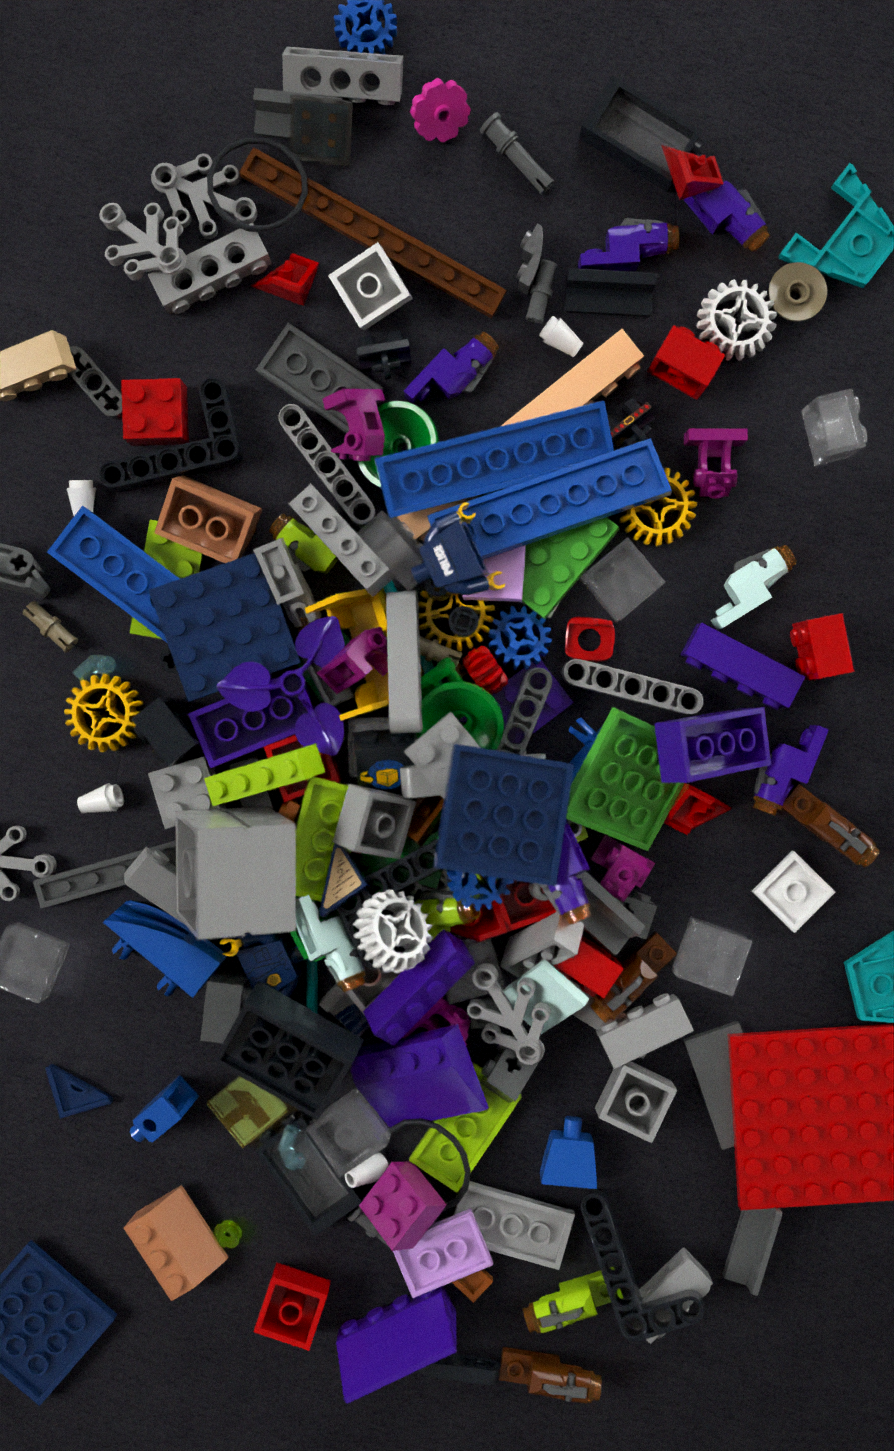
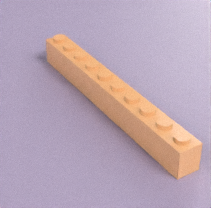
M621 329L501 426L590 404L600 395L607 397L617 389L618 385L616 382L624 376L627 379L631 378L641 369L639 364L644 355L625 331ZM482 494L400 515L395 518L415 543L420 540L424 543V538L431 528L427 515L482 497Z

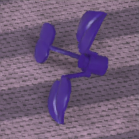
M328 616L317 619L299 632L295 641V648L298 656L308 660L297 671L284 673L280 682L269 685L270 673L263 665L257 662H244L233 668L217 684L218 691L230 704L249 712H257L268 707L271 702L269 690L281 688L288 696H298L308 713L302 714L296 721L295 735L297 740L304 747L316 743L319 753L331 756L336 755L341 748L344 738L343 720L340 721L339 718L341 714L329 703H321L313 710L303 695L306 682L302 675L311 666L312 662L322 668L345 647L338 618L336 616Z

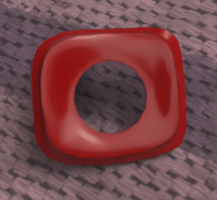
M573 617L568 621L565 635V652L567 656L590 662H603L611 658L615 641V628L611 620ZM585 629H593L600 635V645L594 651H585L578 643L579 634Z

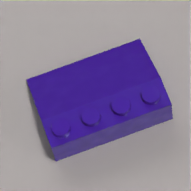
M458 1024L409 1035L406 1038L402 1037L395 1046L386 1041L363 1046L359 1049L349 1069L356 1088L389 1128L405 1119L422 1118L433 1121L485 1111L489 1108Z
M445 1286L412 1298L411 1295H401L392 1304L384 1308L376 1307L370 1310L365 1317L357 1321L355 1319L348 1320L340 1327L336 1345L346 1404L457 1352L456 1309Z

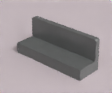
M254 88L253 101L256 107L255 135L293 140L294 99L343 104L342 98Z
M587 872L578 875L577 878L582 879L589 904L570 912V914L583 923V929L611 955H617L628 939L638 936L645 928V925Z
M780 1208L741 1211L722 1273L724 1279L747 1285L750 1293L758 1296L782 1218Z

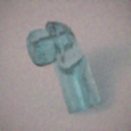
M91 655L72 673L80 681L86 680L92 673H112L115 670L116 662L107 655Z
M293 1125L285 1126L278 1147L284 1165L289 1170L301 1169L305 1164L303 1154L301 1152L296 1153L294 1148L299 1129Z

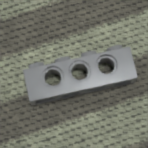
M286 47L282 54L283 91L329 97H349V101L355 103L365 102L366 99L378 100V103L382 105H393L395 101L400 102L403 81V56ZM316 69L321 75V80H311L307 70ZM338 71L346 72L350 76L351 81L349 83H341L337 79L336 73ZM369 73L375 74L379 78L380 83L375 86L368 84L365 80V75Z
M240 228L186 255V265L179 273L166 275L161 270H156L148 274V277L168 314H180L189 309L190 304L198 300L206 301L212 298L216 291L224 287H235L242 281V278L250 274H261L272 262L258 232H249ZM236 254L245 255L240 263L235 264L231 262ZM210 267L218 268V272L214 276H205L206 271ZM184 280H192V284L188 289H179L180 284Z
M312 484L308 485L289 503L300 518L372 597L394 578L390 569Z

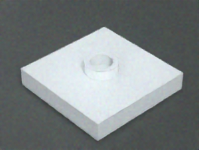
M791 851L752 890L794 933L835 893L795 851Z

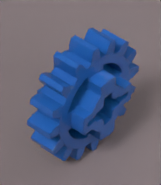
M347 0V6L339 4L338 10L340 15H334L336 25L334 30L336 38H339L341 48L347 47L349 52L375 53L378 51L380 54H385V45L393 47L392 37L397 36V26H395L397 25L396 14H392L391 3L384 5V0ZM380 17L385 22V28L382 27V23L379 20ZM347 23L350 25V29H352L351 36L347 31Z
M514 606L511 607L509 615L501 611L499 615L500 621L494 619L491 625L494 629L489 630L488 637L494 639L490 641L489 648L497 649L493 657L496 659L502 656L504 658L503 666L512 662L514 670H517L519 664H523L526 670L529 669L531 661L538 665L541 661L540 656L546 657L548 653L546 647L550 646L552 639L545 637L551 632V628H543L546 619L540 618L538 620L535 618L537 613L534 611L528 614L526 606L522 607L521 612H517ZM514 621H522V622L516 623V624H513V623H512V622H514ZM532 627L536 630L538 637L534 636ZM519 634L524 636V639L520 642L515 640ZM501 635L502 639L506 640L508 646L507 649L504 647L501 641ZM523 652L528 653L527 655H516Z
M447 871L448 878L453 880L448 883L450 891H454L452 895L455 900H462L465 908H468L473 903L476 911L480 910L481 904H485L488 910L492 909L491 902L494 900L501 904L502 899L500 895L502 893L510 894L506 884L514 883V880L498 878L496 883L497 877L482 875L487 882L484 883L473 873L465 872V876L462 878L463 872Z

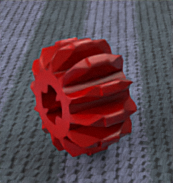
M482 645L477 649L474 648L463 658V665L476 685L482 687L491 695L497 694L508 684L507 676L487 647Z

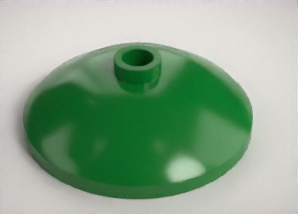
M391 401L378 406L385 434L383 455L371 456V461H358V464L363 474L379 487H381L374 458L401 452L405 444H407V450L439 442L436 427L430 416L423 409L412 403Z
M453 681L435 687L423 698L422 732H416L417 738H420L451 712L456 719L458 715L466 717L467 721L460 722V724L480 748L497 750L503 736L504 719L497 701L485 689L469 682Z

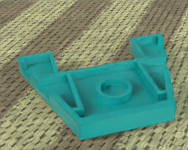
M851 163L844 169L831 189L852 204L854 208L822 250H819L798 233H795L778 258L788 263L802 262L811 265L823 275L864 288L894 249V225L882 207L878 208L870 196V189L866 183L862 184L855 174L857 170Z
M893 930L844 961L856 1015L862 1021L894 1023Z

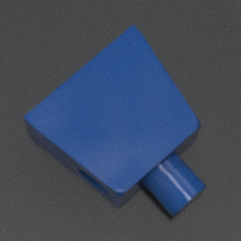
M179 1075L133 1119L134 1126L130 1128L131 1136L137 1142H142L145 1138L149 1142H154L185 1115L199 1095Z
M566 1116L564 1131H550L540 1168L541 1184L597 1189L594 1142L590 1133L581 1132L582 1118Z

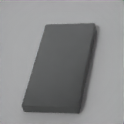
M287 323L256 368V372L345 434L349 432L346 417L336 410H325L322 398L342 389H382L384 391V388L290 323Z
M738 1021L683 1039L722 1150L734 1146L728 1034L743 1033Z

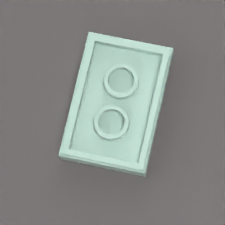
M545 959L503 989L504 994L514 1009L518 997L517 986L520 980L528 977L535 981L537 987L534 995L529 999L523 1020L531 1026L533 1023L531 1013L534 1006L540 1002L546 1003L551 1009V1014L548 1021L544 1023L541 1034L583 1008L589 1000L582 991ZM522 985L524 990L531 991L528 985ZM537 1010V1013L539 1015H546L544 1011Z

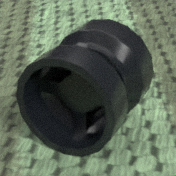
M461 606L451 612L449 627L454 635L465 638L471 636L476 631L478 616L473 609Z

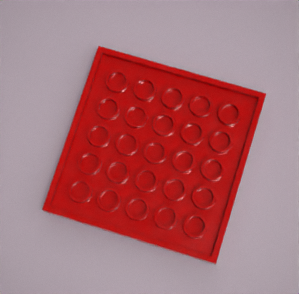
M894 1023L728 1034L739 1209L755 1210L774 1207L786 1208L894 1201Z

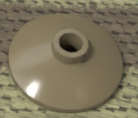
M794 262L783 266L774 274L769 284L768 297L769 301L774 303L772 308L782 318L794 322L805 321L814 317L824 306L827 298V285L823 275L815 267L802 262ZM796 291L799 294V299H793L790 292Z

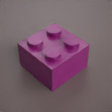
M410 1161L391 1162L360 1203L359 1207L390 1249L396 1251L413 1249L447 1204L417 1166Z

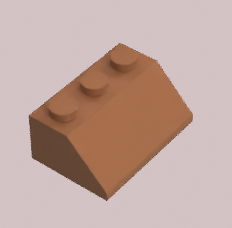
M182 475L171 480L154 533L218 561L227 563L242 557L255 533L263 509Z
M182 1185L137 1211L124 1226V1230L171 1301L195 1288L228 1259V1255Z

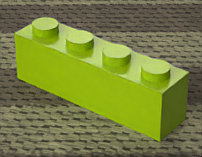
M315 743L206 777L204 780L212 805L216 806L306 780L324 773L325 770Z

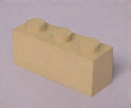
M51 330L0 351V401L13 400L17 397L16 394L22 391L40 389L42 383L50 380L59 381L65 379L68 376L67 373L77 370L66 336Z

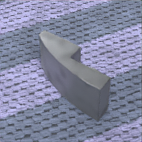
M538 223L533 232L529 230L526 232L520 244V247L523 248L522 260L526 262H523L516 278L519 279L518 290L528 295L531 285L534 283L541 257L543 228Z

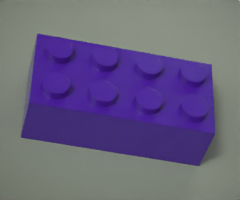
M282 676L270 680L269 685L280 682ZM306 684L303 695L314 710L316 706ZM281 688L269 690L271 695L270 704L268 707L257 712L241 710L230 704L226 699L188 713L209 767H218L262 749L264 746L294 736L297 719L302 714L308 713L298 696H288Z
M764 707L738 708L654 723L662 783H688L771 765Z

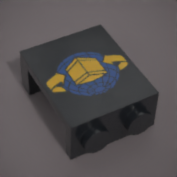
M390 729L354 732L358 786L402 796L400 767L415 765L404 752L406 748L415 742L414 733L391 734ZM408 798V799H411V800H413V801H416L418 798Z

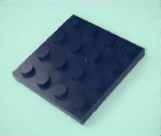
M255 553L149 590L188 702L219 692L217 684L233 668L244 662L260 663L270 674L301 663L281 604L277 605Z
M453 744L433 867L556 887L574 764Z
M32 1240L27 1243L0 1275V1373L40 1406L115 1320L117 1313Z

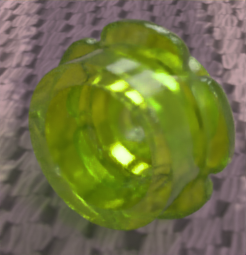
M225 1220L215 1227L214 1236L222 1248L228 1247L231 1249L239 1244L242 1230L237 1222ZM225 1233H230V1237H226Z

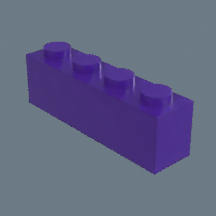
M702 622L696 624L680 654L687 658L685 663L698 670L704 667L712 671L711 677L725 684L728 680L737 684V690L747 696L752 697L753 694L764 698L762 703L774 710H778L779 707L789 708L805 679V676Z
M445 929L428 944L430 950L424 954L425 959L417 963L414 968L402 971L363 1011L373 1034L393 1046L476 963L464 942Z

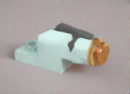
M786 545L781 547L775 546L772 549H767L734 563V573L729 576L724 587L735 605L732 606L731 602L715 611L718 616L712 619L711 622L716 630L724 628L772 598L768 589L780 577L792 571V567L796 565V559Z
M310 896L298 898L296 900V928L310 961L326 956L325 963L333 974L337 986L342 987L344 993L366 984L364 980L366 975L364 963L341 917L337 916L320 922L318 908L311 901Z

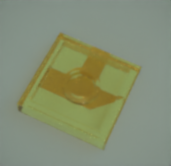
M240 1076L207 1102L208 1107L242 1148L288 1112V1108L279 1098Z

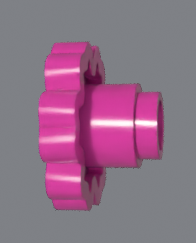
M437 78L432 82L424 84L422 93L413 98L410 114L415 120L414 127L427 141H432L437 137L440 142H446L457 136L458 127H463L467 124L471 108L466 103L467 94L463 88L454 80H449L444 84L441 79Z

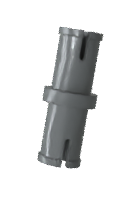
M540 260L535 284L531 285L530 289L532 296L525 317L526 320L533 323H543L548 299L552 298L553 294L551 287L556 268L558 267L557 263L549 260Z

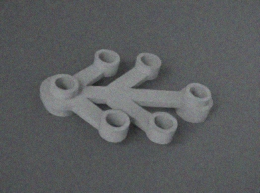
M202 153L195 160L177 167L170 163L158 164L152 171L151 181L156 190L166 193L173 210L172 216L178 217L180 214H186V219L180 222L183 228L190 225L191 215L182 206L178 191L188 194L200 222L199 230L202 236L206 239L216 237L218 228L215 222L210 219L204 204L206 202L213 205L208 196L207 177L195 182L183 179L198 171L203 175H207L213 162L208 154ZM202 161H209L207 167H200ZM227 165L222 171L215 173L213 176V188L223 184L229 186L237 185L240 181L238 169L234 165ZM229 172L236 173L233 179L226 178ZM165 176H171V180L168 183L162 182ZM213 192L220 208L234 214L237 221L248 225L256 220L258 215L257 208L250 198L242 197L234 201ZM244 210L251 211L248 217H242L241 214ZM212 225L213 230L211 232H204L205 226Z
M108 203L102 207L99 216L104 225L113 231L120 230L136 242L123 246H109L105 250V257L112 266L121 265L125 258L151 253L155 258L142 261L130 259L125 263L124 271L131 280H138L144 275V272L161 270L166 275H175L183 270L187 257L184 251L178 248V237L183 232V225L177 217H168L163 223V228L166 231V246L163 247L159 244V222L163 220L164 212L159 204L149 203L144 208L146 234L126 220L125 213L117 203Z
M22 826L10 827L6 832V836L0 840V867L32 871L39 878L52 875L57 868V863L50 854H41L34 859L1 855L11 846L24 841L26 838V830ZM14 829L20 832L18 840L12 836ZM40 861L46 865L44 872L40 871L37 867ZM0 868V897L5 901L14 900L19 896L20 888L17 884L12 883ZM7 887H11L14 890L12 897L6 894Z
M490 963L480 964L473 973V983L479 989L488 990L500 1010L498 1012L487 1008L485 1002L478 998L473 999L468 1005L467 1013L471 1018H481L491 1022L485 1025L481 1033L482 1039L486 1043H496L515 1050L517 1058L524 1064L532 1065L539 1062L545 1052L544 1045L539 1038L543 1025L548 1021L551 1014L550 1007L543 1002L537 1003L531 1013L533 1023L529 1033H527L522 1024L529 999L534 995L537 987L535 981L528 977L520 980L517 986L518 997L513 1009L497 982L498 971L495 966ZM483 971L488 972L491 976H485L483 974ZM522 985H528L531 991L524 990ZM472 1006L479 1007L481 1011H475ZM537 1010L544 1011L546 1015H539L537 1013ZM499 1026L510 1029L515 1037L501 1033ZM487 1031L494 1032L496 1036H490ZM526 1046L532 1047L534 1050H528Z

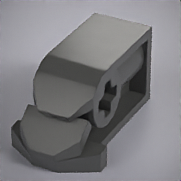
M0 543V587L31 595L37 599L45 598L51 588L43 578L46 574L40 564L28 551Z

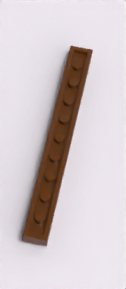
M253 147L239 171L240 176L296 208L302 193L300 173ZM307 178L308 194L301 209L302 212L367 249L378 242L392 263L491 319L494 317L507 293L506 289Z

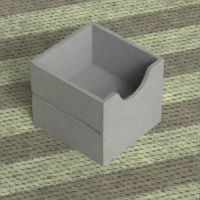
M267 806L175 811L177 914L198 940L245 936V932L256 935L296 931L294 822Z

